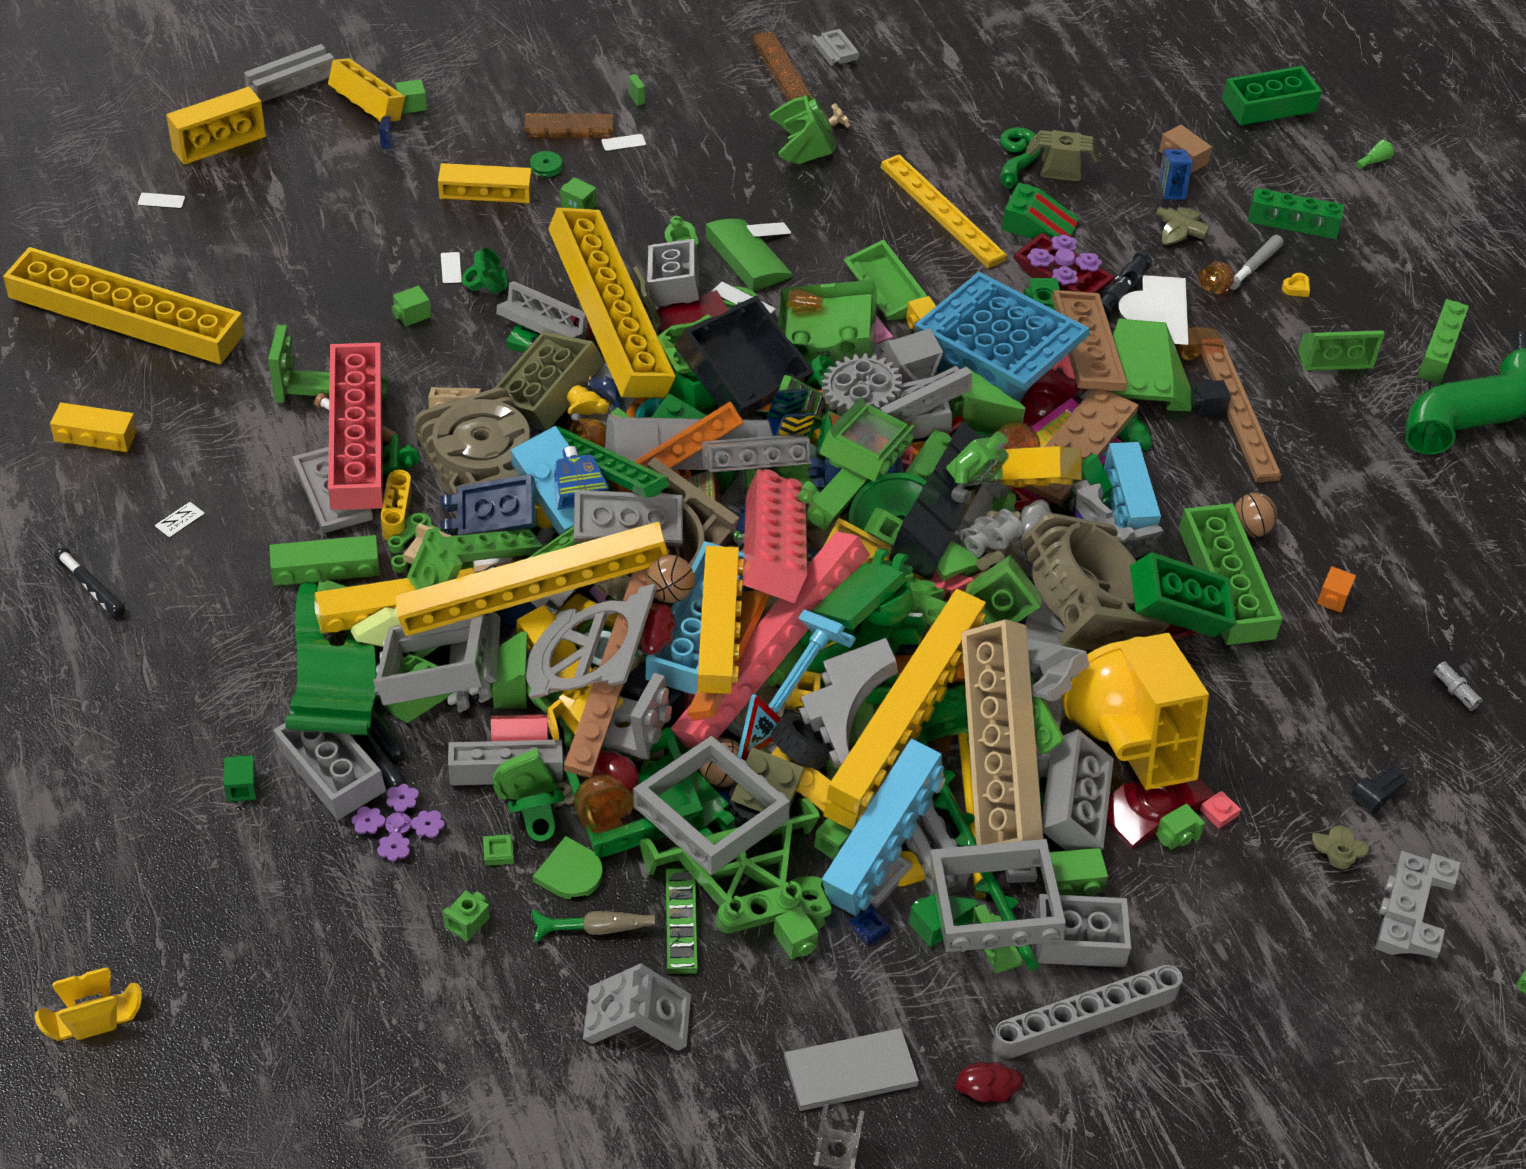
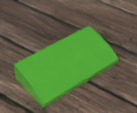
M723 219L706 224V239L751 291L755 292L792 278V273L759 236L754 237L747 228L749 224L745 220Z
M884 239L844 259V263L858 281L875 280L877 307L887 320L906 318L908 302L927 297L926 293Z

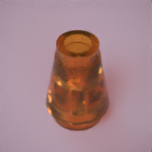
M798 288L790 290L787 301L788 309H793V312L822 310L823 297Z

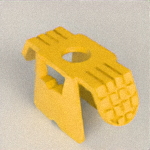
M594 667L589 673L595 671L598 667ZM593 683L578 689L567 690L548 708L547 723L554 741L559 740L556 722L559 716L574 734L576 733ZM619 698L615 711L623 705V698Z
M110 968L86 972L82 976L68 977L52 984L53 989L68 1008L58 1012L41 1008L36 1011L35 1020L39 1029L46 1036L57 1041L71 1037L81 1040L116 1029L117 1024L133 1020L141 1005V988L138 983H130L124 993L110 996ZM98 993L102 996L75 1004V1000L83 999L86 996H93Z

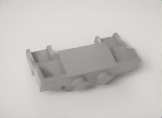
M1027 638L1030 673L1035 681V684L1031 686L1033 696L1044 698L1047 701L1060 699L1064 693L1072 689L1070 679L1077 677L1080 674L1079 672L1090 666L1086 651Z
M1401 850L1394 875L1388 876L1384 891L1389 894L1388 898L1383 897L1379 909V914H1382L1383 918L1375 946L1376 950L1391 955L1413 953L1438 958L1445 930L1423 923L1422 920L1430 886L1453 891L1460 862L1433 853L1430 859H1426Z

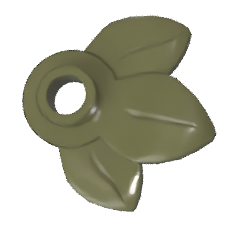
M1342 825L1331 828L1329 835L1312 834V842L1315 848L1327 854L1330 864L1339 869L1351 867L1356 858L1365 857L1369 851L1367 842L1355 840L1353 832Z

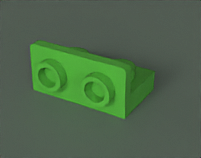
M985 904L974 907L973 924L1002 922L1000 916L989 913ZM1015 946L984 949L995 974L1022 965V959Z

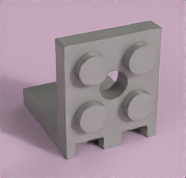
M654 673L639 701L621 697L624 703L614 712L602 747L646 760L650 758L652 745L658 743L662 736L661 729L664 723L669 722L671 719L672 708L669 706V690L666 688L665 676ZM621 722L630 723V725L626 728L617 727V725Z
M640 963L589 987L583 1039L593 1044L636 1026L677 1051L686 1048L691 994Z

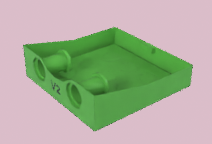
M875 280L781 288L778 321L781 331L796 346L807 362L821 354L822 357L826 355L833 362L844 361V357L852 360L854 354L858 358H862L864 353L871 359L875 349L877 306Z

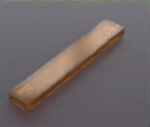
M773 31L753 34L752 41L788 101L807 94L814 99Z

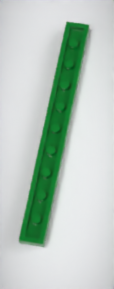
M559 426L557 427L568 445L577 448L579 456L590 454L594 457L603 477L645 498L655 497L662 492L661 490L669 486L666 476Z

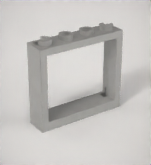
M480 615L410 636H405L401 625L388 627L386 639L383 640L384 648L380 652V664L376 666L377 676L373 680L375 685L374 692L376 696L380 695L382 704L388 705L482 687L491 634L486 615ZM468 641L464 662L398 674L403 653Z
M710 736L633 788L634 807L710 875L789 820L790 801L786 795L773 788L765 777L755 773L743 759L736 757L724 743H720L713 736ZM709 761L715 763L767 807L715 845L658 797Z
M1046 839L931 850L930 870L945 952H964L967 950L995 949L1007 946L1021 947L1028 944H1050L1051 942L1064 941L1066 922ZM1041 867L1052 917L954 926L945 876Z

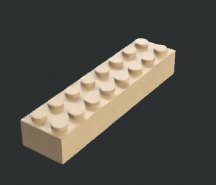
M1005 619L961 632L977 845L1043 839L1027 629L1024 624Z

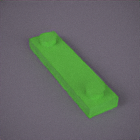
M935 428L905 473L921 477L927 481L951 441L950 436Z

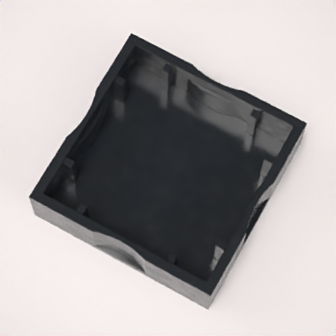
M757 295L731 307L727 312L719 316L710 317L683 330L674 344L675 349L717 405L722 407L731 401L741 419L773 402L776 391L780 389L784 375L791 376L806 384L815 372L796 346L783 334L777 321Z

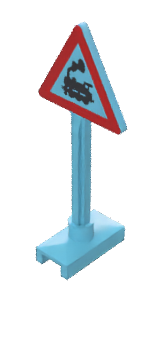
M805 609L802 611L798 619L813 633L809 639L810 644L769 705L755 694L751 696L737 756L739 759H747L751 747L760 750L774 741L771 738V732L781 719L778 716V712L819 650L824 649L829 640L849 648L851 647L856 638L842 632L845 628L843 624Z

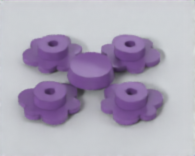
M1067 235L1052 238V248L1058 250L1055 257L1049 254L1048 250L1037 248L1032 249L1031 254L1027 256V259L1031 261V265L1034 267H1048L1049 263H1052L1054 260L1059 265H1062L1059 269L1053 270L1052 278H1057L1058 283H1061L1063 286L1075 284L1078 280L1076 277L1077 272L1067 266L1075 262L1076 265L1080 266L1081 270L1088 269L1091 272H1095L1102 263L1094 253H1081L1080 257L1075 258L1072 251L1076 250L1075 245L1077 241Z
M406 784L388 789L387 805L394 807V810L398 813L391 814L386 821L384 816L380 815L378 808L361 807L358 809L357 815L352 817V823L355 825V831L358 834H365L367 832L374 834L378 828L385 824L390 835L380 839L377 853L380 857H387L391 862L396 861L398 858H406L409 855L408 846L410 841L407 838H402V836L409 832L410 826L416 830V834L419 837L426 835L428 838L437 837L439 830L444 828V821L441 820V814L438 811L434 810L429 813L421 811L418 815L419 817H415L412 820L408 815L401 813L405 812L407 808L415 807L416 799L418 798V790L409 788Z

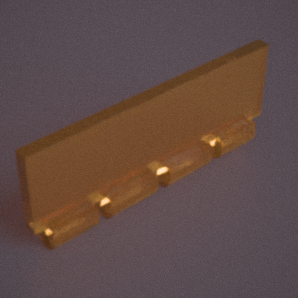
M525 113V132H529V137H545V132H549V137H567V132H571V137H589V132H593V137H609V132H613V114Z

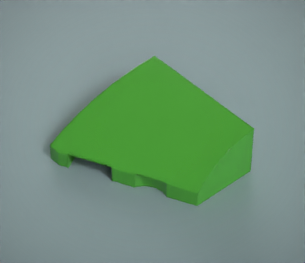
M951 540L936 571L943 581L960 573H964L967 576L980 570L976 562L981 557H975L967 549Z

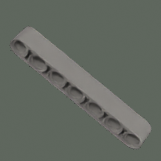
M1163 965L1003 1020L997 1025L992 1043L993 1052L1002 1059H1011L1171 1003L1178 995L1183 979L1182 973L1172 965ZM1033 1028L1038 1030L1039 1032H1034L1030 1029ZM1002 1038H1009L1012 1041H1005Z

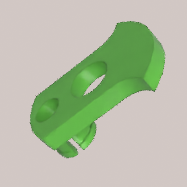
M803 876L791 880L797 882L801 887L798 906L802 907L816 929L823 927L825 924L824 919L831 914L832 908L822 889V878ZM806 895H814L817 897V899L809 901L804 899L803 897Z

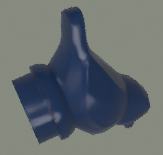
M590 376L587 385L588 390L609 401L614 409L617 407L621 409L620 398L625 397H621L614 379L607 376L599 379Z

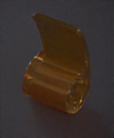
M1192 327L1188 328V345L1176 344L1183 359L1191 360L1201 353L1202 346L1224 348V343L1217 330Z

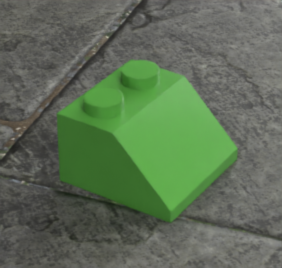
M520 632L499 646L497 681L490 684L494 709H527V632Z

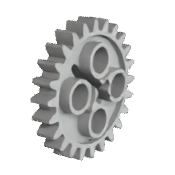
M864 353L862 358H858L854 354L852 360L844 357V363L836 361V367L829 366V373H824V380L821 381L822 396L825 398V403L830 404L831 410L838 408L839 415L846 412L861 396L866 405L869 404L880 410L881 407L896 401V399H900L901 392H903L902 374H899V368H894L893 362L886 364L885 357L877 360V355H873L870 359L866 353Z

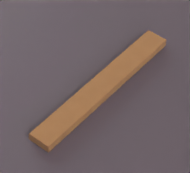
M1223 339L1200 341L1198 347L1212 380H1224L1231 395L1227 416L1255 482L1279 481L1281 473Z

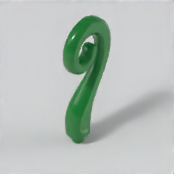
M1010 128L1002 133L1000 144L1010 152H1021L1025 150L1027 142L1030 143L1036 134L1026 128ZM1014 138H1020V139H1021V140H1019V142H1011V141H1010L1011 139H1014ZM1042 147L1031 156L1025 152L1007 161L1000 174L1001 183L1006 188H1012L1018 181L1019 171L1031 164L1039 156Z

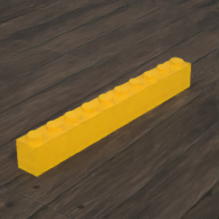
M660 522L397 595V617L405 636H410L649 568L658 558L669 555Z

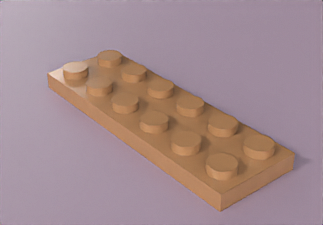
M1054 290L1052 300L1055 311L1088 327L1090 336L1068 354L1077 387L1125 391L1127 386L1126 377L1099 293Z
M1092 389L1045 447L1063 446L1081 449V462L1093 453L1100 458L1109 447V443L1116 439L1138 412V404L1108 390ZM1072 480V485L1049 484V486L1044 487L1026 485L1023 488L1061 506L1071 494L1074 480Z

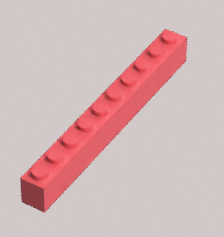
M836 531L808 564L807 577L795 603L780 598L756 626L738 665V683H732L731 694L724 695L715 717L692 720L687 714L688 707L675 722L671 729L685 747L692 749L710 736H713L716 740L749 702L751 696L759 690L808 631V628L798 619L802 611L805 609L812 612L811 610L866 561L870 554L859 536Z

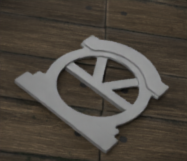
M651 584L640 587L637 594L630 595L627 601H606L590 606L580 612L574 608L558 612L556 620L539 637L528 657L526 679L531 687L529 697L534 699L547 696L552 692L578 689L601 681L603 683L608 682L610 686L626 683L657 586ZM614 613L622 614L628 622V632L622 646L609 661L588 674L607 615ZM594 618L588 636L572 630L580 622ZM561 639L583 647L551 668V658ZM580 659L574 678L566 679L556 676Z

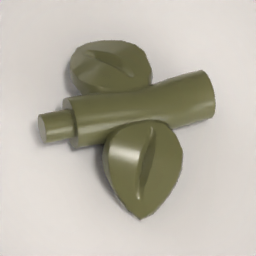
M1159 207L1156 213L1166 223L1162 232L1163 245L1182 241L1187 235L1204 240L1210 229V225L1198 221L1201 218V212L1192 208L1178 207L1177 210L1169 207L1166 210Z

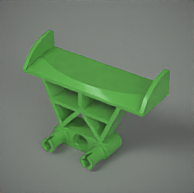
M799 798L795 801L799 816L789 817L788 821L764 837L782 833L779 851L747 859L744 851L735 858L736 862L726 864L712 875L679 846L658 853L652 841L645 838L639 841V847L648 876L654 874L657 866L679 860L719 906L715 916L717 929L723 933H734L774 922L775 917L799 905L800 885L795 881H790V884L786 882L792 830L803 828L805 834L810 833L820 817L819 812L808 798ZM738 828L709 835L705 838L715 845ZM779 863L777 878L762 867ZM742 873L768 889L743 897L734 896V899H732ZM735 875L727 894L715 882L717 879ZM750 905H760L764 910V914L757 915L753 913Z

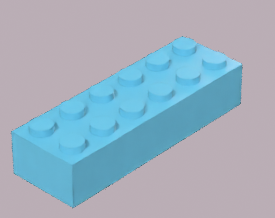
M704 541L691 567L695 576L694 587L691 593L684 600L673 603L671 608L676 620L673 642L665 646L658 654L648 655L646 658V680L650 681L652 675L657 673L665 676L666 686L696 695L698 683L706 546H719ZM738 552V559H744L743 552ZM737 575V579L743 580V575ZM742 582V595H743V593L746 592V591L748 590V588H749V587L743 585V582ZM736 596V600L740 601L742 596Z
M913 739L909 741L823 876L822 882L828 902L856 917L861 909H867L873 897L871 893L876 885H882L887 876L886 869L891 862L895 863L898 860L902 851L901 845L905 839L909 840L913 836L917 826L915 824L920 815L925 816L931 805V797L934 793H939L945 783L941 753Z

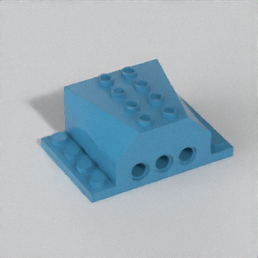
M981 272L976 273L914 324L915 332L931 329L943 350L942 357L937 366L938 374L948 370L950 367L957 366L959 369L967 366V368L981 375L986 381L1000 388L1005 394L1019 402L1038 379L1090 336L1088 327Z

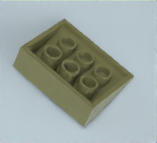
M543 331L494 388L501 387L507 390L510 398L515 403L516 409L525 417L529 427L547 431L555 425L559 417L569 408L568 392L576 385L586 387L589 377L597 375L606 362L592 341Z

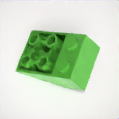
M969 369L972 372V390L948 401L952 420L957 416H961L974 431L987 433L1001 432L1004 435L1019 436L1022 430L1025 407L1019 401L1005 394L1000 388L986 381L981 375Z
M406 652L402 655L398 674L439 666ZM451 692L384 706L393 716L408 723L448 698ZM380 695L376 696V698L382 703Z

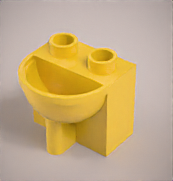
M1164 633L1148 637H1134L1129 640L1102 646L1087 654L1090 666L1079 672L1080 674L1077 677L1070 679L1072 689L1061 697V705L1069 721L1092 738L1109 743L1119 760H1128L1145 790L1198 780L1209 693L1171 635Z

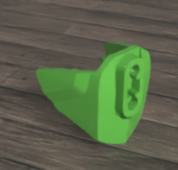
M808 94L803 97L794 98L769 114L770 119L792 134L788 136L789 142L778 152L779 157L791 163L801 164L812 159L830 155L835 151L836 142L831 131V124L816 98L812 99Z

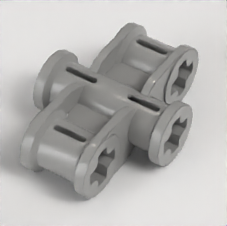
M1002 509L995 519L988 516L976 518L972 526L959 532V539L970 553L975 557H980L988 547L991 549L1007 548L1012 539L1024 534V527L1011 511Z

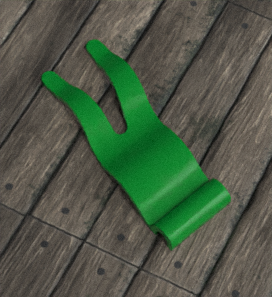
M311 582L302 583L297 594L295 614L297 687L290 703V715H287L285 719L286 729L368 736L371 729L372 708L376 697L373 682L376 679L374 645L356 641L351 633V629L348 631L344 645H331L321 634L315 613L317 585Z

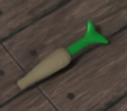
M534 909L531 912L532 918L538 927L534 934V941L536 943L545 935L555 930L585 929L591 935H602L656 926L655 915L591 911L584 918L553 919L540 914Z

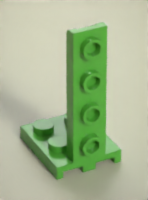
M277 325L268 358L274 401L285 403L287 394L317 396L323 393L329 397L330 372L293 370L295 355L291 354L292 336H288L287 325ZM382 376V400L386 398L389 383L386 376Z
M437 528L428 529L407 578L413 587L418 590L456 579L463 565L462 562L533 555L543 546L530 529L443 537Z

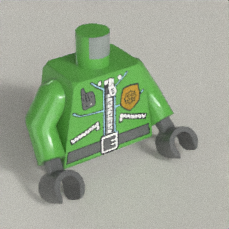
M995 432L992 437L973 440L946 467L955 479V483H957V487L953 489L951 494L954 501L968 504L971 500V491L964 489V487L989 483L992 479L993 481L988 487L990 495L999 499L1000 495L1005 497L1008 494V486L1000 483V478H1003L1002 466L1009 458V454L1003 448L1008 442L1004 434Z

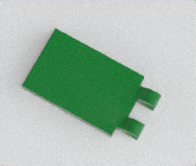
M878 549L874 554L871 564L864 563L811 610L812 613L843 624L845 628L853 630L907 581L905 576L913 571L912 566L904 565L909 556L898 553L893 561L884 560L890 553L889 550Z
M670 753L640 773L639 784L672 763ZM697 770L689 776L703 808L705 823L694 828L704 837L713 835L707 828L712 822H715L722 831L734 829L735 825L733 822L735 818L728 812L729 803ZM681 781L658 796L672 809L689 804Z

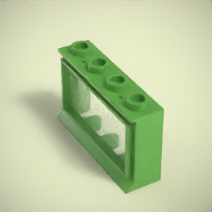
M861 396L829 429L819 454L875 482L880 475H886L890 466L893 467L897 459L902 457L905 449H909L914 439V436L911 435L914 425L908 427V424L869 404L866 405Z

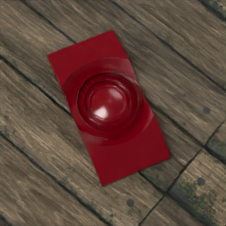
M1041 233L1015 252L1013 256L1014 260L1031 278H1052L1053 270L1059 269L1062 266L1054 260L1052 263H1049L1048 267H1034L1031 265V261L1027 259L1028 254H1031V250L1034 248L1048 250L1049 254L1055 257L1058 250L1052 248V238L1044 233ZM1073 252L1074 255H1075V258H1076V257H1080V255H1078L1077 253ZM1074 262L1067 267L1077 272V283L1067 286L1058 283L1060 291L1098 293L1114 280V276L1100 267L1095 272H1091L1088 269L1081 270L1080 266Z
M1050 369L1029 388L1020 401L1025 407L1021 434L1070 398L1077 401L1086 389L1078 388L1075 379Z
M1199 777L1198 780L1145 790L1141 781L1138 780L1122 785L1109 795L1106 822L1132 849L1156 835L1162 817L1186 803L1195 812L1200 809L1203 802L1215 794Z

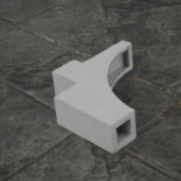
M886 638L823 661L825 672L821 673L825 688L801 696L803 707L799 708L803 722L804 724L810 723L813 732L820 730L825 744L830 742L833 751H830L829 754L835 768L841 767L849 754L850 730L855 715L863 701L878 685L898 674L896 659Z

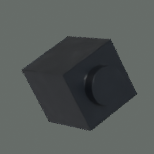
M1225 381L1196 382L1194 393L1191 394V404L1196 408L1198 415L1227 414L1231 395Z

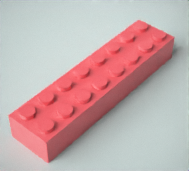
M380 343L330 344L328 492L331 510L382 508L383 506L382 357Z
M757 468L746 493L743 585L795 603L807 577L806 503L797 498L803 485L796 479L780 477L772 470Z

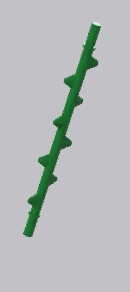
M943 770L945 783L939 792L940 795L934 801V808L947 809L960 833L955 839L957 846L977 845L976 839L968 826L975 820V816L960 810L948 786V783L955 777V773ZM992 871L980 872L982 879L975 885L976 892L991 894L1003 921L1016 920L1012 909L1018 904V900L1004 896ZM1030 945L1015 946L1018 948L1028 970H1036L1039 967V963Z

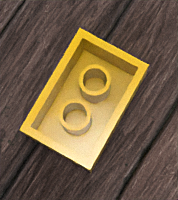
M1063 446L1005 449L1009 454V458L1002 466L1003 478H1000V483L1006 486L1023 488L1026 485H1034L1036 487L1049 486V484L1072 485V480H1082L1081 449Z

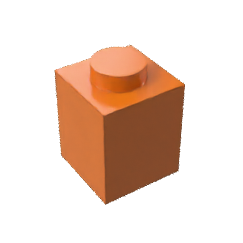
M1331 566L1317 604L1342 613L1356 575Z

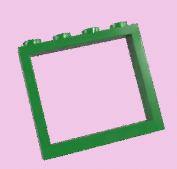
M670 727L661 729L662 736L658 743L652 745L650 754L668 748L672 761H675L681 756L672 730ZM602 747L601 750H608L609 748ZM619 752L622 756H627L631 760L639 758L636 756ZM565 771L592 850L599 859L639 846L641 839L648 838L654 841L666 837L647 818L598 834L578 777H581V775ZM687 776L681 780L689 804L674 808L673 810L690 825L696 827L705 824L703 808L691 778Z

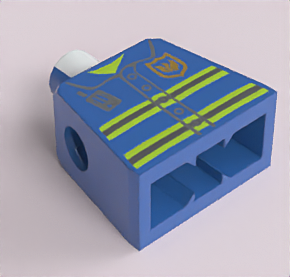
M1165 149L1163 152L1160 183L1164 199L1186 200L1192 168V160L1186 150Z
M569 446L562 450L563 459L556 461L554 469L557 510L574 507L575 490H609L592 455L579 456L577 448L574 446Z

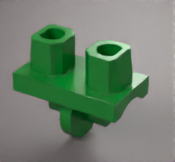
M397 434L390 436L389 445L383 446V463H386L383 464L384 481H387L388 475L395 470L407 472V468H412L420 461V452L411 445L401 446Z

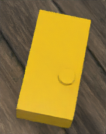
M250 87L166 114L172 150L183 165L266 137L261 100Z

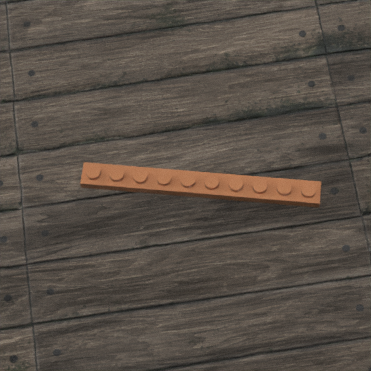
M649 568L633 572L623 601H627L630 595L637 594L640 587L647 586L646 576ZM618 613L599 667L616 654L627 636L628 622L626 617ZM602 681L593 683L564 764V771L592 778L624 683L610 686L608 682L603 683Z

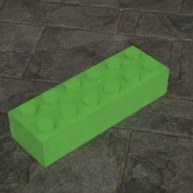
M1233 503L1185 508L1179 531L1193 566L1228 577L1230 581L1236 625L1221 633L1225 644L1232 645L1276 639L1282 622V616Z

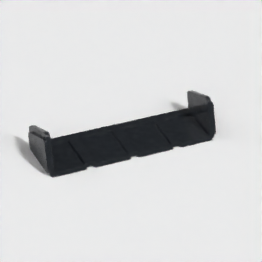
M964 421L961 422L917 500L904 519L889 556V561H893L898 553L908 555L909 558L904 562V565L912 566V573L928 580L933 578L941 558L982 484L964 487V489L971 491V500L968 504L956 502L951 497L953 489L957 487V483H955V479L946 467L973 440L981 439Z

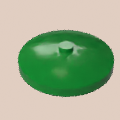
M888 473L885 476H879L875 482L869 481L856 494L848 512L847 522L864 531L875 508L883 509L904 521L927 481L908 473Z

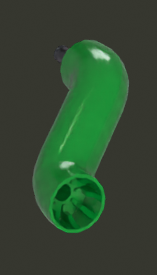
M1526 332L1516 333V347L1500 365V375L1449 382L1435 386L1419 395L1408 411L1406 419L1405 441L1408 447L1421 454L1434 455L1442 453L1455 442V430L1505 423L1526 416Z

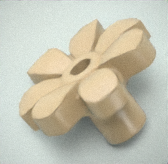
M836 103L831 105L834 114L829 119L831 126L833 127L840 122L848 128L850 126L849 119L846 115H843L842 110Z

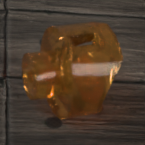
M1221 261L1212 262L1199 273V285L1206 290L1223 294L1234 284L1233 270L1229 265Z

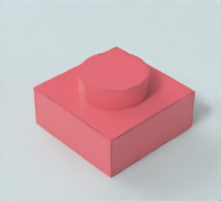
M1222 791L1203 802L1200 807V811L1218 829L1238 817L1241 811Z

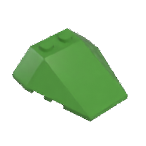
M1119 319L1113 333V339L1126 377L1127 386L1125 391L1114 390L1110 392L1123 398L1166 401V410L1190 412L1191 387L1166 322Z

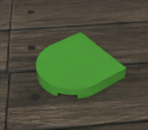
M537 748L503 762L495 770L492 778L494 790L497 796L503 800L507 798L518 801L520 798L542 793L548 794L558 789L556 780Z
M565 836L533 875V882L565 899L583 895L588 896L601 883L602 864L599 857L595 856L592 850Z

